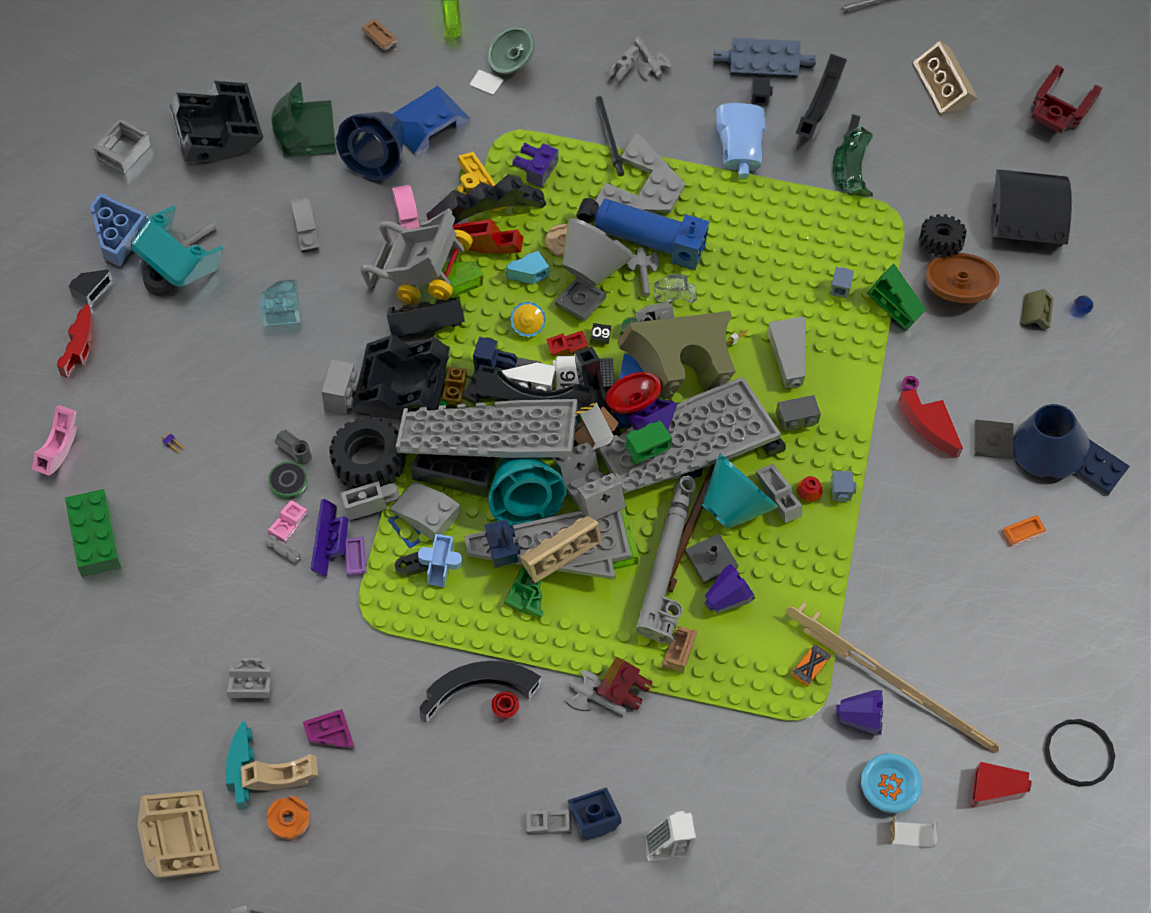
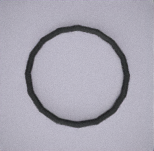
M1082 719L1065 720L1055 725L1048 734L1045 746L1047 760L1054 772L1065 781L1079 786L1095 785L1106 779L1113 770L1115 761L1113 743L1106 732L1096 724ZM1082 723L1093 727L1103 735L1109 744L1111 753L1109 768L1103 776L1093 781L1080 782L1068 778L1057 769L1051 759L1049 747L1052 736L1059 728L1067 724Z

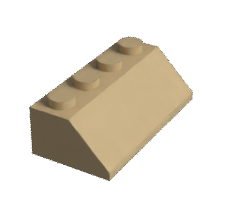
M941 41L913 62L942 115L965 109L978 99L951 48Z
M590 516L576 520L570 527L561 529L557 535L550 539H545L537 547L525 551L520 556L523 567L535 583L602 543L599 524Z

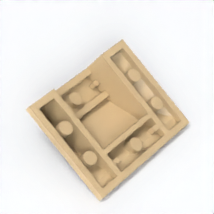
M202 790L141 796L138 831L145 865L157 878L220 870Z

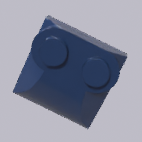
M607 787L567 800L578 826L579 834L583 838L591 839L612 832L622 823L621 816Z

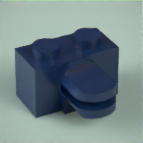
M479 337L473 353L474 372L479 369L480 365L506 370L515 368L518 357L513 353L498 350L497 340L489 337Z
M507 519L485 524V535L494 567L517 563V555L521 553L518 542L514 543L513 537H516L513 525L509 526Z

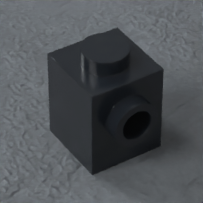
M753 78L751 104L768 106L769 97H772L773 86H770V79Z

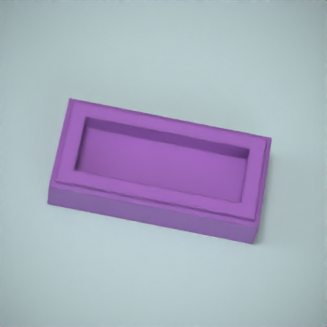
M364 537L346 538L345 559L347 577L367 574Z

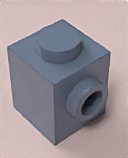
M836 267L829 294L847 298L854 271L844 267Z
M833 471L830 478L831 500H837L838 502L851 501L852 495L856 493V482H853L852 471Z

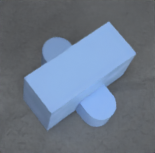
M435 534L433 548L423 547L418 551L419 562L429 566L427 572L428 585L446 587L449 569L456 570L462 565L461 555L458 552H453V537Z

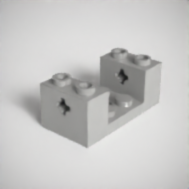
M588 442L574 447L572 457H553L555 471L562 476L568 495L585 516L598 520L626 507L621 482L613 473L603 476L598 468L596 452L592 450Z

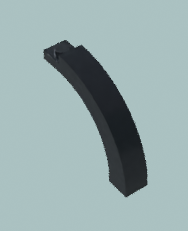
M830 54L817 91L807 112L801 117L795 134L809 139H813L816 136L830 108L847 59Z
M591 346L574 352L579 384L593 387L590 405L597 402L599 408L604 407L613 416L611 409L606 403L600 359ZM618 426L612 432L613 436L617 435L618 437L621 435Z
M480 661L460 666L440 677L426 690L427 699L419 708L420 718L427 723L439 707L451 696L474 686H502L519 692L529 699L541 685V676L523 666L503 661Z

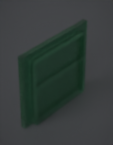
M331 100L279 104L283 157L336 153Z

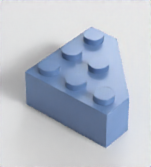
M99 193L91 203L90 209L100 247L105 260L121 266L132 251L131 246L134 237L148 220L147 214Z

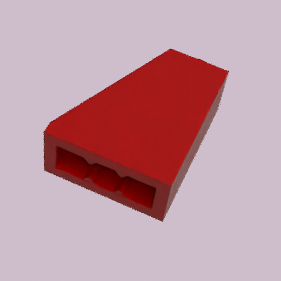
M980 762L975 770L971 807L976 808L1022 799L1031 790L1030 772Z

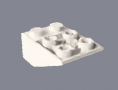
M533 363L502 371L508 378L523 387L540 391H552L554 389L556 366Z

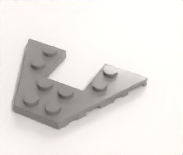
M635 132L621 157L624 163L650 173L651 175L638 196L605 183L595 201L600 206L604 198L651 213L670 214L685 188V183L638 132Z

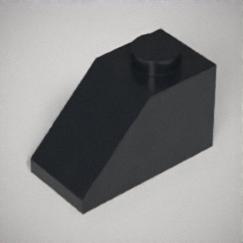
M107 269L80 273L77 278L71 281L69 289L72 297L91 306L113 282L110 271Z

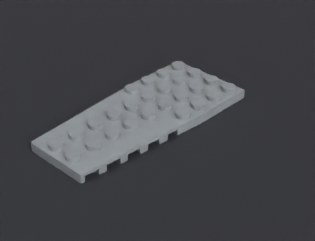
M741 377L677 404L668 430L672 437L671 448L660 453L658 457L648 458L638 465L631 463V455L625 447L626 435L636 430L633 427L627 429L626 433L618 437L615 435L609 444L597 448V451L610 472L621 482L623 493L716 464L720 453L725 458L731 459L779 439L781 433L744 377Z
M577 399L495 402V406H485V403H476V407L466 408L465 404H458L457 409H446V405L439 406V410L427 411V407H420V410L415 412H408V408H405L396 443L397 453L500 458L572 457L576 416L574 415L578 407Z

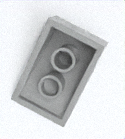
M414 481L393 504L390 511L434 541L435 534L443 535L460 516V504L444 493Z

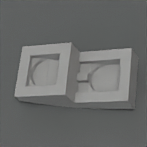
M547 809L526 811L528 833L553 834L572 832L571 811L569 809L550 812Z

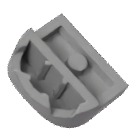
M255 657L243 658L241 663L230 667L227 690L228 698H269L271 689L270 666L265 665L262 659Z

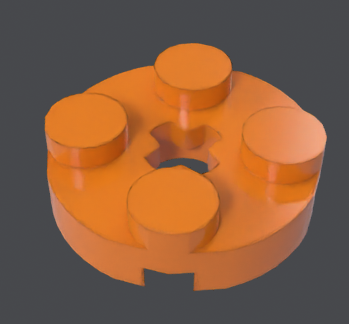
M288 796L289 798H280L271 804L267 812V823L270 831L276 837L292 841L306 831L309 825L310 814L306 804L301 799ZM285 814H293V821L284 822L285 818L283 816Z

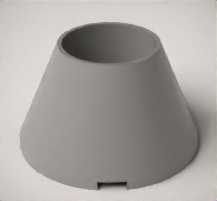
M575 218L568 221L562 266L594 286L600 284L633 258V253L616 239L613 241L605 236V232L584 221Z

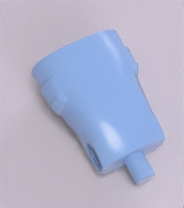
M723 104L716 109L715 113L717 131L719 132L723 148L724 165L728 169L738 171L739 178L746 179L749 177V171L759 169L762 164V137L766 131L764 109L753 104Z

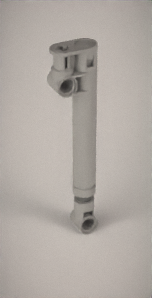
M690 476L682 477L673 487L674 495L671 508H669L635 629L640 635L663 644L673 643V629L676 628L678 618L682 615L683 611L682 606L678 602L665 597L687 517L686 510L688 509L692 492L696 488V482Z

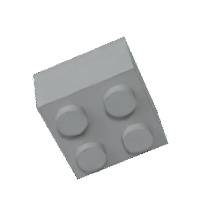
M331 360L321 391L324 411L347 415L348 408H352L353 392L356 393L358 384L354 364Z

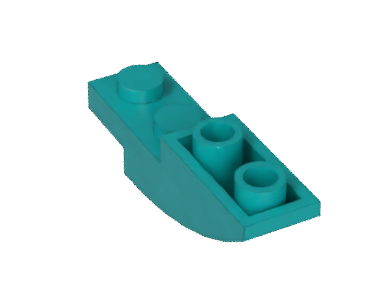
M246 721L241 722L231 741L225 771L226 787L228 791L235 790L238 810L247 809L246 801H250L249 789L242 787L241 767L251 763V760H255L253 747L250 748L249 741L253 740L252 728H248Z

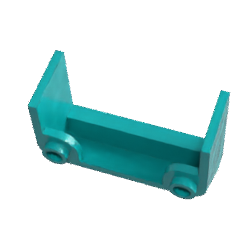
M171 206L149 217L134 237L131 248L171 284L181 287L217 271L223 247L219 246L208 252L198 245L185 248L168 233L172 229L176 207Z

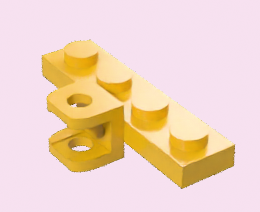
M474 152L458 156L457 162L466 173L460 177L462 184L458 185V192L468 194L463 190L470 192L480 182L492 186L496 185ZM507 207L491 209V212L500 211Z

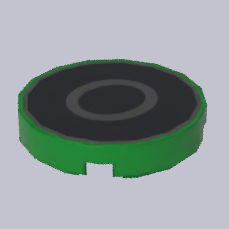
M282 462L271 470L268 476V483L271 491L277 497L289 499V497L299 496L305 490L307 474L304 468L297 463Z

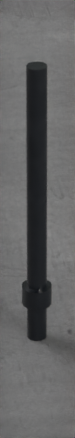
M597 96L596 103L612 154L611 161L616 168L617 175L622 177L624 176L623 160L617 150L603 99L601 96Z

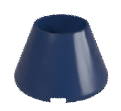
M388 112L362 113L349 116L339 125L338 134L336 135V147L342 161L354 173L358 172L365 176V179L384 180L397 171L402 159L404 129L398 118Z
M1049 404L1039 408L1018 427L1012 442L1013 454L1019 465L1029 473L1042 478L1049 476L1058 479L1076 473L1085 465L1090 452L1089 438L1070 409L1058 404ZM1044 432H1056V433H1059V434H1061V435H1063V436H1061V437H1050V436H1047V435H1045V434H1043V433H1044Z

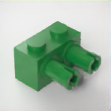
M661 421L649 423L642 429L631 431L626 435L625 447L631 455V463L638 465L648 458L658 457L660 453L671 448L672 437Z

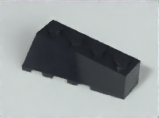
M457 296L450 297L448 300L438 299L435 301V304H431L428 301L417 304V307H413L410 304L403 305L398 310H395V306L388 307L387 320L391 335L397 338H404L410 333H415L416 335L423 334L428 329L437 331L447 325L452 327L459 326L462 322H465V315L461 298Z

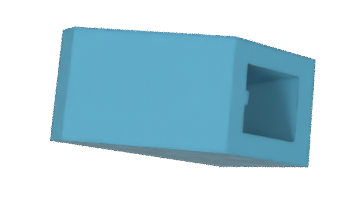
M536 251L527 254L518 261L509 263L506 266V277L511 280L535 284L549 277V266L541 254Z

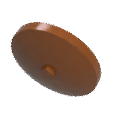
M967 253L953 254V257L950 258L948 255H946V258L939 256L930 262L926 270V283L930 290L943 299L957 303H977L989 299L996 293L1000 281L998 270L993 264L984 258Z

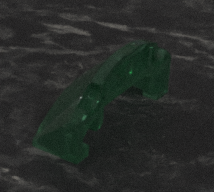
M298 82L277 102L271 117L274 136L280 144L282 143L288 147V150L292 153L311 151L309 135L298 128L291 115V111L296 110V104L299 101L300 103L304 102L301 82Z
M860 126L847 131L843 136L844 141L842 145L837 147L833 158V177L837 186L846 194L873 197V193L866 188V183L862 178V161L866 148L873 138V134Z

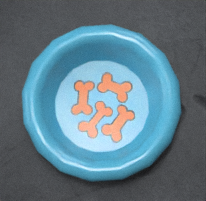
M886 753L878 755L867 762L861 775V787L864 796L872 806L883 812L900 813L909 810L919 800L922 794V779L919 770L910 760L901 755Z

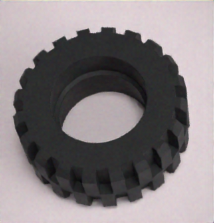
M365 416V419H360L359 417L355 418V421L351 423H345L343 429L340 427L336 432L337 436H333L331 440L332 445L329 446V457L337 478L340 479L344 486L348 485L349 489L352 490L379 481L380 487L389 483L393 484L396 481V476L400 477L403 472L402 468L406 464V453H397L396 443L399 432L395 426H392L387 420L383 422L382 418L375 417V419H372L371 416ZM378 445L384 448L383 454L374 462L358 464L351 461L355 452L364 446Z

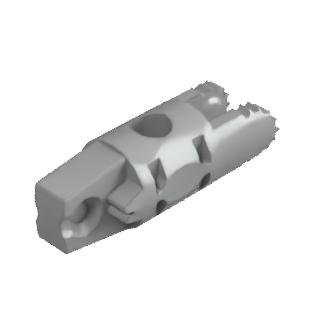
M632 46L624 52L607 71L606 75L612 78L616 74V80L620 81L637 61L639 56L638 47Z

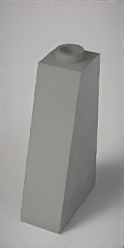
M805 316L769 322L767 335L784 389L798 388L803 385L805 378Z

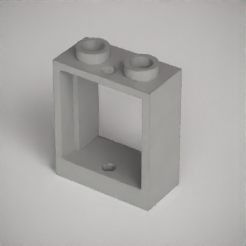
M119 119L93 149L96 159L125 174L151 144L147 132L139 130L131 123ZM122 135L138 142L125 157L110 150Z

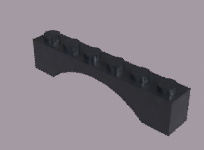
M480 365L474 393H478L482 397H498L499 400L577 399V410L590 405L593 387L574 383L558 390H533L515 383L499 368Z

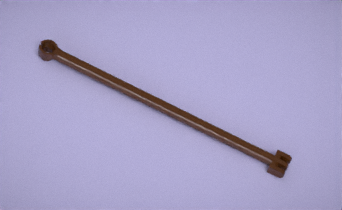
M715 464L711 465L683 529L669 580L671 585L669 592L673 593L678 580L673 577L703 510V500Z

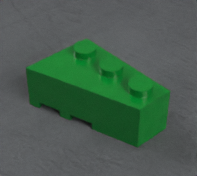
M894 263L867 292L877 304L906 330L927 310Z

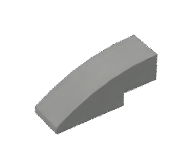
M771 464L757 470L756 474L767 496L778 505L776 511L783 521L787 523L801 517L802 505L793 495L792 487L777 468Z

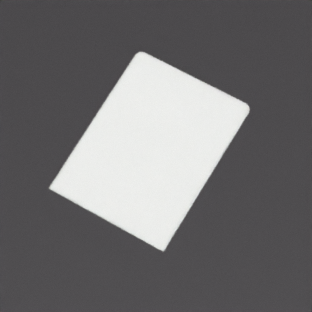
M479 70L469 85L494 95L503 79Z

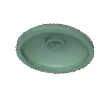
M519 26L510 27L500 32L494 38L488 50L490 66L500 74H512L522 69L529 62L534 52L535 41L532 34L527 29Z

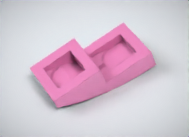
M291 500L280 512V517L268 529V535H273L277 540L285 543L304 518L307 509Z

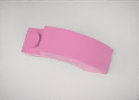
M410 185L391 188L400 226L405 227L407 230L419 228L417 208Z

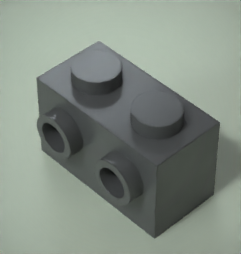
M815 395L778 402L776 414L782 431H792L803 426L812 427L818 424L821 416Z

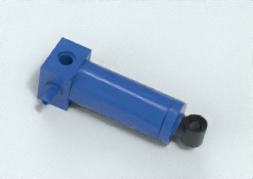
M584 198L576 214L577 219L586 223L595 221V227L607 235L672 254L671 263L692 270H696L706 245L710 222L685 214L681 222L604 198L600 206L595 200Z

